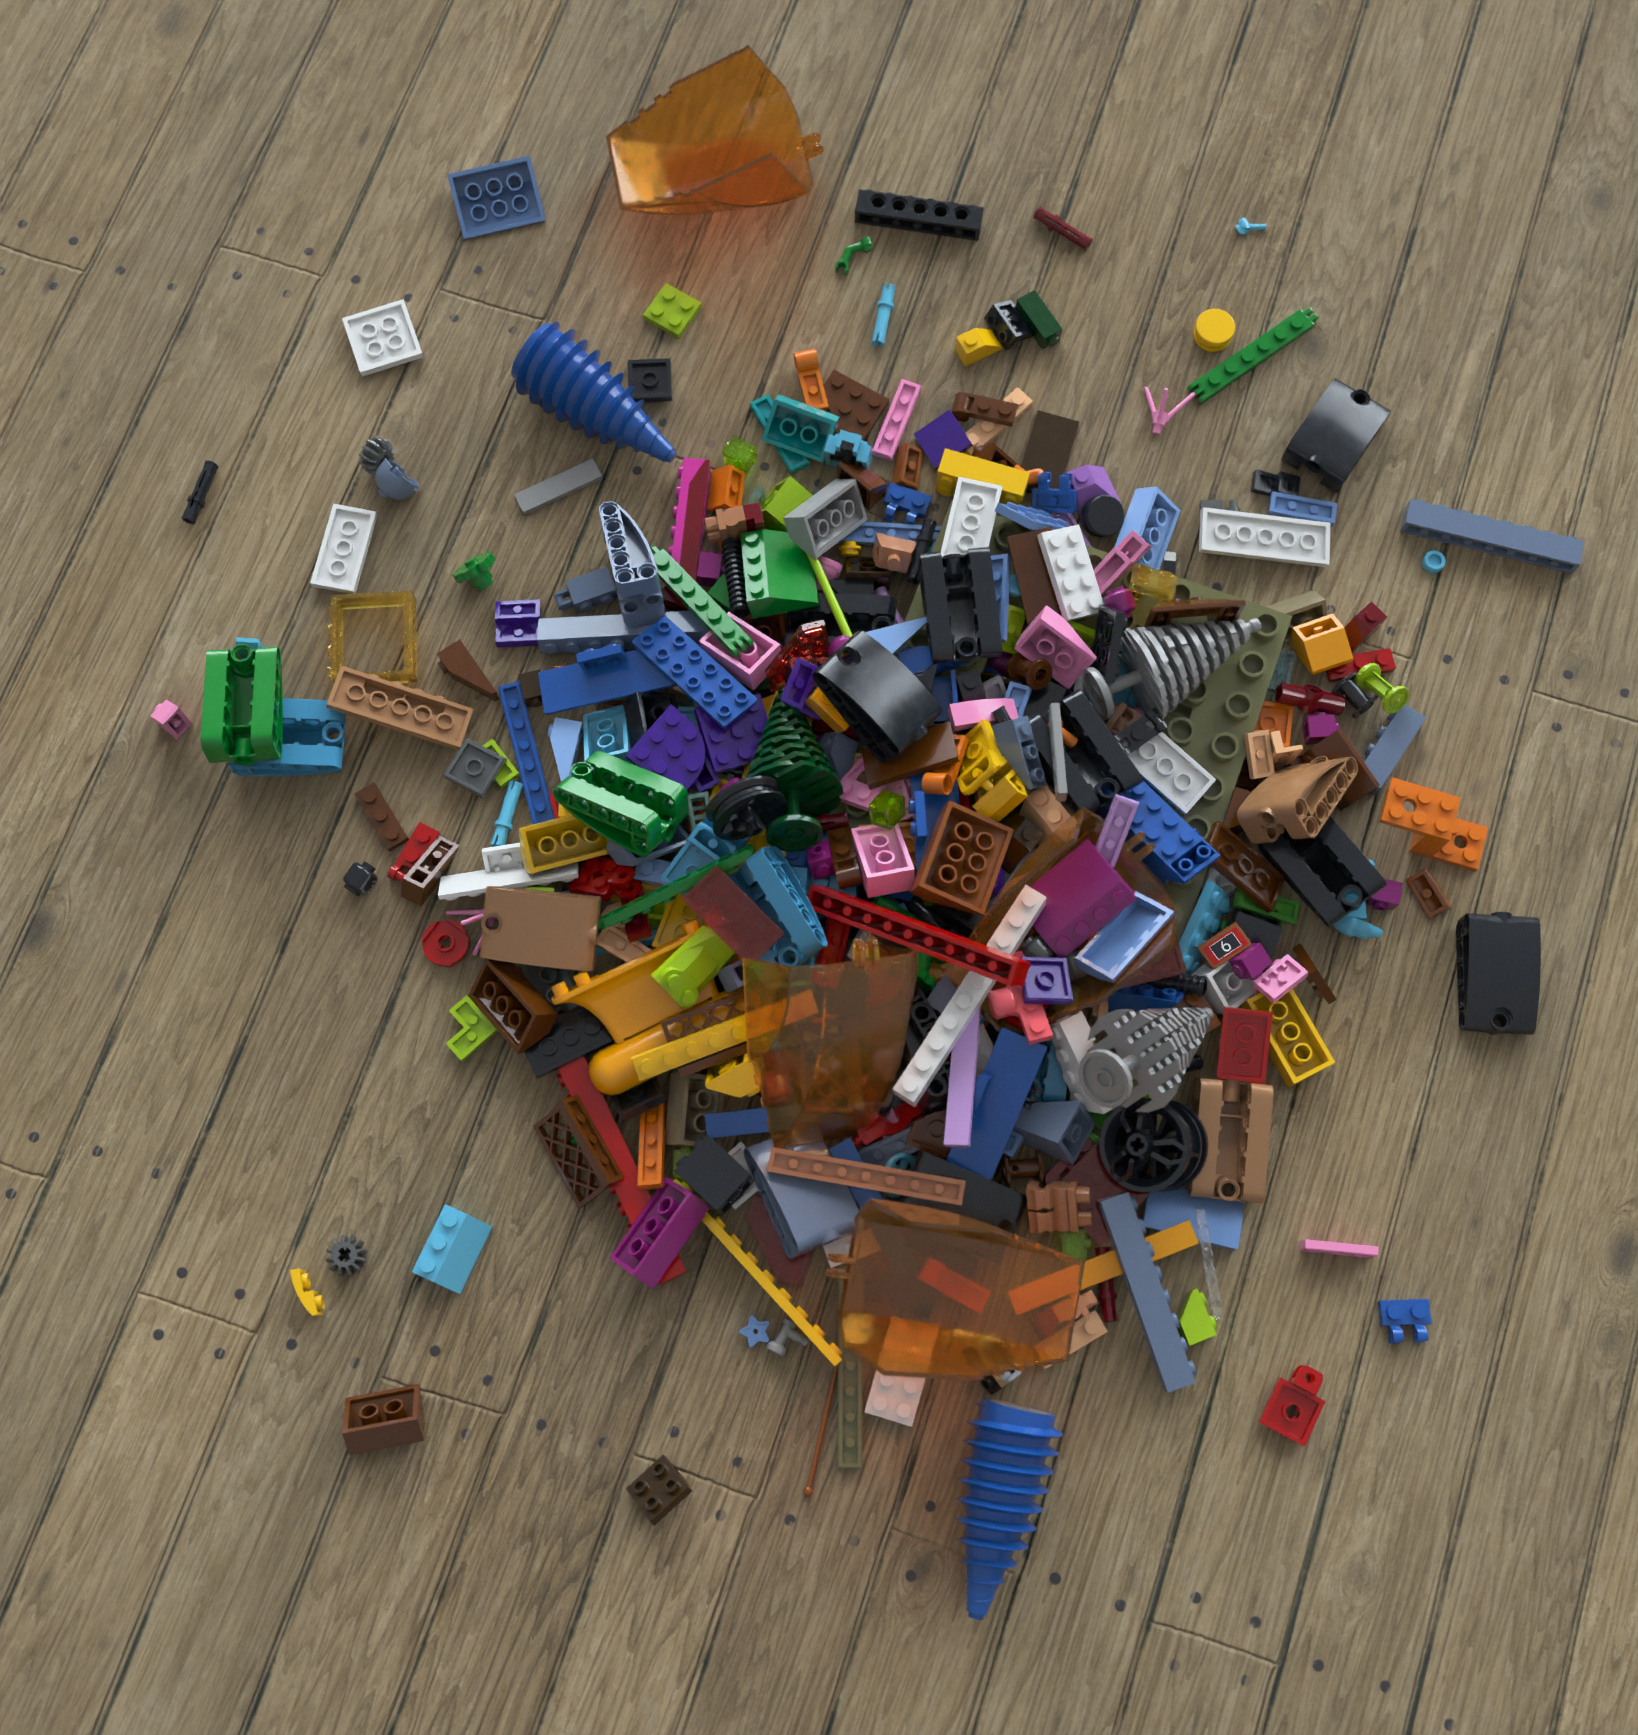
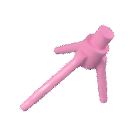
M1144 387L1152 413V424L1154 425L1152 433L1160 435L1162 427H1165L1166 422L1195 396V393H1191L1172 411L1167 413L1164 412L1168 388L1164 389L1160 408L1156 410L1148 387Z
M484 909L446 911V915H476L460 922L461 925L481 920L484 915ZM489 917L488 924L490 927L494 925L496 917ZM482 935L472 953L474 956L477 955L481 948Z

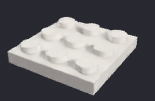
M404 299L342 318L362 377L423 358Z

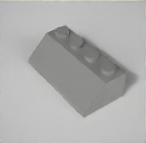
M835 479L783 517L789 538L813 559H817L868 520L856 479Z

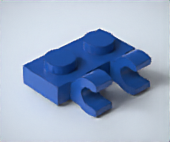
M1051 472L1038 474V488L1032 489V508L1046 512H1077V490L1071 489L1072 473L1059 475V489L1050 488Z
M891 482L883 501V505L887 506L884 520L893 522L898 509L908 513L905 524L915 525L917 517L925 518L932 496Z
M1429 1299L1378 1301L1380 1326H1388L1390 1344L1404 1342L1403 1331L1400 1326L1412 1325L1414 1343L1428 1341V1332L1425 1325L1432 1324Z

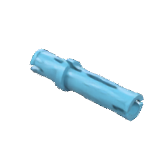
M883 284L881 299L877 303L878 314L871 344L875 347H878L879 342L880 347L885 345L890 313L894 309L893 298L896 287L893 284H889L888 289V284Z
M513 781L508 783L499 818L494 823L496 828L490 843L492 847L505 845L508 833L512 831L513 825L511 823L523 788V784L517 781L514 784Z

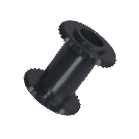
M1356 672L1344 677L1331 692L1334 694L1339 692L1356 710L1352 715L1353 718L1364 714L1378 699L1377 695L1370 698L1355 683L1353 679L1357 675Z

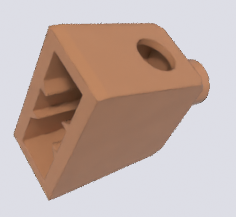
M876 533L871 555L877 567L907 573L917 544L915 541Z

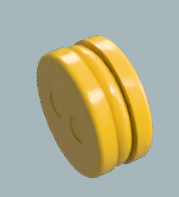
M1206 310L1196 321L1193 330L1194 340L1205 351H1222L1231 343L1235 333V322L1223 310Z

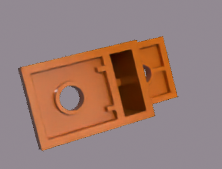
M1392 777L1389 781L1379 823L1412 832L1413 835L1408 852L1474 872L1479 868L1488 827L1456 818L1461 798ZM1408 801L1412 803L1414 811H1406L1403 808V802ZM1461 838L1465 843V847L1458 848L1454 844V839Z

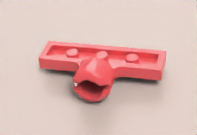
M1022 951L1015 952L1013 955L1018 958L1025 957ZM1008 985L1005 988L989 992L988 1004L993 1017L1002 1019L1017 1016L1020 1019L1029 1045L1052 1040L1053 1033L1043 1005L1024 1004L1021 986Z

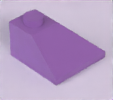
M1085 465L1067 472L1072 473L1073 476L1071 489L1077 490V513L1079 517L1083 505L1092 497L1110 495L1120 502L1104 467Z

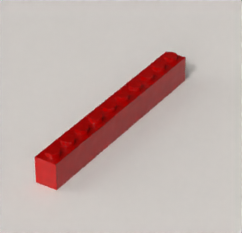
M811 885L808 899L817 913L1003 984L1024 986L1031 964L1029 961L828 886Z
M583 1056L558 1068L560 1074L556 1076L561 1087L566 1086L570 1093L566 1098L579 1096L624 1176V1179L619 1183L613 1184L609 1189L612 1195L616 1193L620 1202L617 1203V1207L622 1217L627 1215L631 1223L627 1225L629 1230L651 1200V1195L648 1189L640 1190L637 1186L638 1168L603 1094L594 1087L588 1073L589 1065ZM678 1254L658 1282L660 1286L687 1273Z

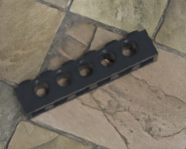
M859 189L855 209V223L979 241L984 207L937 201L932 198H917L911 195H896L891 192H876L871 189Z

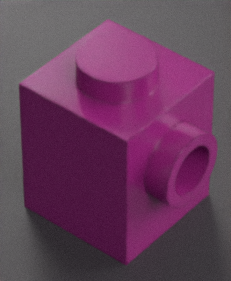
M715 551L700 552L697 583L701 586L713 587L722 574H725L723 556Z
M1321 712L1313 716H1307L1302 723L1305 745L1317 744L1337 731L1339 723L1335 722V715H1327V713Z
M828 839L820 841L813 848L806 850L808 864L814 880L836 875Z
M1384 879L1387 885L1367 899L1366 905H1371L1373 909L1381 911L1386 909L1394 910L1400 904L1403 883Z
M1251 943L1250 947L1228 960L1232 966L1233 973L1239 979L1255 980L1272 963L1261 943Z

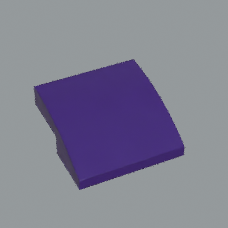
M540 600L496 601V647L539 646L537 634L538 619H541Z
M797 658L780 701L795 711L815 721H819L820 717L805 703L806 699L817 688L812 674L819 667Z

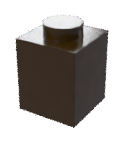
M540 669L518 674L527 707L543 705L538 673L541 672Z

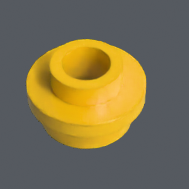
M845 541L843 545L839 546V551H841V556L857 557L859 556V551H861V546L856 545L854 541Z

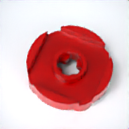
M453 920L437 921L432 923L423 934V951L433 964L451 968L461 962L467 955L470 939L464 927ZM450 938L451 946L442 949L440 941Z

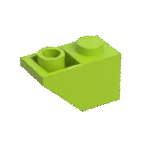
M1198 1288L1188 1292L1178 1316L1180 1324L1178 1330L1181 1337H1184L1187 1346L1217 1335L1215 1332L1217 1330L1215 1319L1212 1315H1208L1205 1308L1208 1306L1207 1300L1203 1292L1199 1293Z

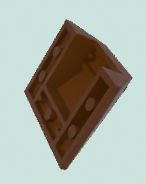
M1193 597L1189 600L1180 601L1178 598H1173L1152 607L1144 627H1161L1169 625L1172 618L1207 616L1208 621H1214L1215 625L1220 621H1229L1232 624L1233 620L1240 617L1246 602L1245 600L1203 599L1202 597Z

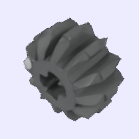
M373 437L371 440L366 441L365 446H362V452L358 454L361 457L358 463L361 464L366 472L375 475L378 466L385 458L387 460L395 459L393 456L395 449L389 441Z
M341 1235L340 1243L335 1239L332 1240L335 1248L326 1249V1252L332 1254V1256L326 1258V1262L333 1263L329 1269L333 1272L338 1269L339 1276H343L345 1272L348 1276H353V1268L361 1272L362 1267L359 1263H367L368 1261L362 1258V1255L368 1253V1249H360L364 1245V1241L359 1240L356 1242V1236L351 1235L349 1239L345 1235ZM345 1251L350 1252V1253H349V1257H350L349 1260H345V1259H344V1258H345V1255H344L343 1253H344Z

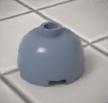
M385 458L375 473V481L380 488L378 492L387 500L390 497L396 501L408 499L420 488V485L414 478L409 480V476L404 472L405 469L391 459L387 460Z

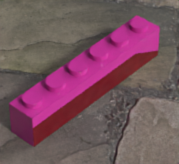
M683 458V466L678 468V479H681L680 486H676L675 498L679 499L678 506L674 505L673 519H676V524L671 526V539H674L673 546H669L668 554L697 582L711 468L710 460Z

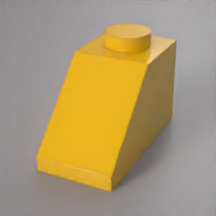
M974 328L956 337L954 350L966 367L1001 350L1002 346L992 330Z

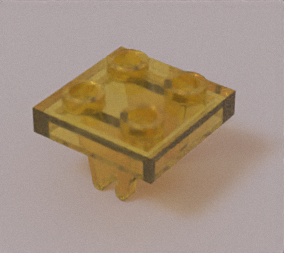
M1133 565L1128 590L1135 592L1134 600L1136 605L1140 594L1157 598L1155 606L1162 603V600L1173 602L1178 576H1174L1169 571L1159 572L1152 570L1146 565Z

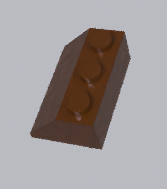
M1341 728L1302 754L1305 764L1310 763L1319 756H1326L1328 760L1353 757L1358 764L1357 775L1336 805L1340 811L1380 786Z
M419 1384L345 1398L342 1435L349 1455L424 1441L425 1420Z

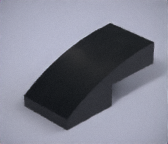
M1256 469L1252 475L1251 492L1271 496L1272 491L1298 496L1300 476L1282 471L1276 475Z

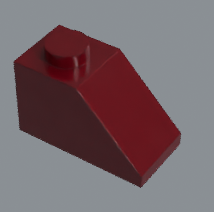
M1370 602L1344 627L1351 652L1376 632L1387 619V616L1373 602Z

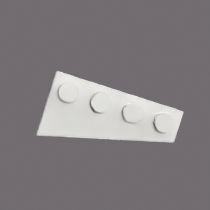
M1067 1009L1048 1019L1053 1033L1052 1041L1056 1050L1055 1055L1060 1062L1063 1079L1071 1094L1070 1100L1080 1101L1086 1111L1105 1114L1114 1109L1102 1107L1093 1102L1085 1094L1079 1082L1078 1069L1080 1061L1087 1054V1050L1094 1046L1093 1042L1096 1040L1095 1037L1088 1040L1091 1029L1083 1012Z

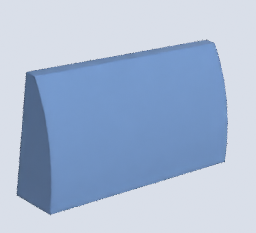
M1135 891L1137 899L1104 925L1075 957L1078 969L1098 979L1114 983L1175 915L1174 911Z
M1183 1188L1174 1191L1147 1192L1141 1219L1146 1230L1159 1232L1190 1220L1199 1243L1235 1251L1238 1250L1244 1203L1189 1196V1190Z

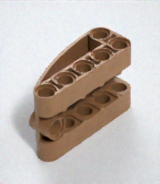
M1319 756L1310 763L1283 768L1266 778L1249 794L1237 811L1238 821L1253 844L1275 842L1279 835L1285 831L1284 828H1286L1293 839L1316 837L1357 775L1358 764L1353 757L1328 760L1326 756Z
M486 886L484 915L481 921L480 957L526 965L592 971L596 963L597 923L600 918L601 897ZM493 916L498 919V928L489 926V917Z
M1195 1077L1191 1110L1197 1114L1205 1127L1208 1137V1156L1201 1173L1194 1181L1188 1184L1189 1196L1260 1204L1264 1202L1273 1105L1272 1085ZM1225 1183H1230L1232 1186V1191L1228 1195H1223L1221 1191Z

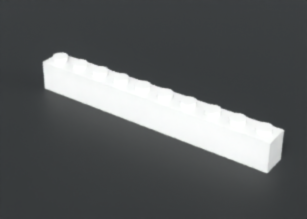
M1025 885L986 946L1014 955L1045 907L1047 897ZM972 971L968 972L894 1086L893 1092L896 1096L914 1107L917 1105L996 983L995 980Z

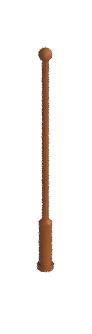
M834 1366L808 1483L807 1487L803 1489V1494L807 1497L813 1494L812 1483L835 1387L838 1366L836 1368Z

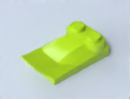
M702 925L651 976L682 1009L684 1007H691L697 1002L699 992L733 959L740 945L724 928L712 929Z

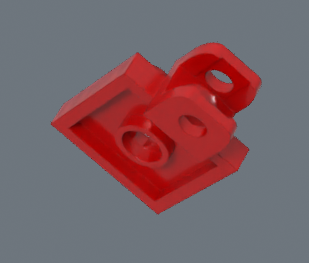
M598 856L590 858L585 862L579 871V877L575 878L567 888L571 894L599 896L601 900L608 901L613 893L616 898L634 899L641 890L642 885L640 881L632 879L636 872L630 866L617 865L614 859ZM629 888H634L632 891L627 892Z
M1299 1365L1294 1370L1289 1382L1279 1377L1258 1423L1305 1447L1326 1402L1315 1396L1323 1381L1322 1373L1307 1365ZM1307 1374H1308L1309 1377H1310V1379H1309L1308 1382H1306V1380H1305V1376H1306ZM1293 1404L1296 1406L1295 1411L1298 1412V1415L1296 1417L1292 1416L1289 1419L1287 1417L1288 1413L1285 1410L1286 1407H1291Z

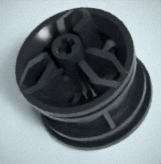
M1141 1098L1127 1108L1122 1105L1117 1106L1105 1120L1099 1140L1103 1164L1116 1182L1133 1191L1154 1192L1178 1190L1197 1178L1208 1156V1137L1202 1121L1193 1110L1180 1102L1170 1100L1165 1107L1151 1112L1136 1111L1150 1102L1151 1098ZM1157 1114L1162 1116V1120L1156 1134ZM1152 1156L1151 1175L1146 1173Z

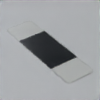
M1166 552L1164 555V572L1175 576L1176 553Z

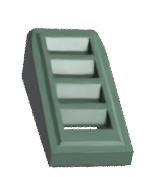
M708 792L688 795L687 817L691 833L697 826L695 825V820L705 819L706 814L694 816L693 811L705 809L706 813V808L710 802ZM703 801V805L692 807L691 802Z

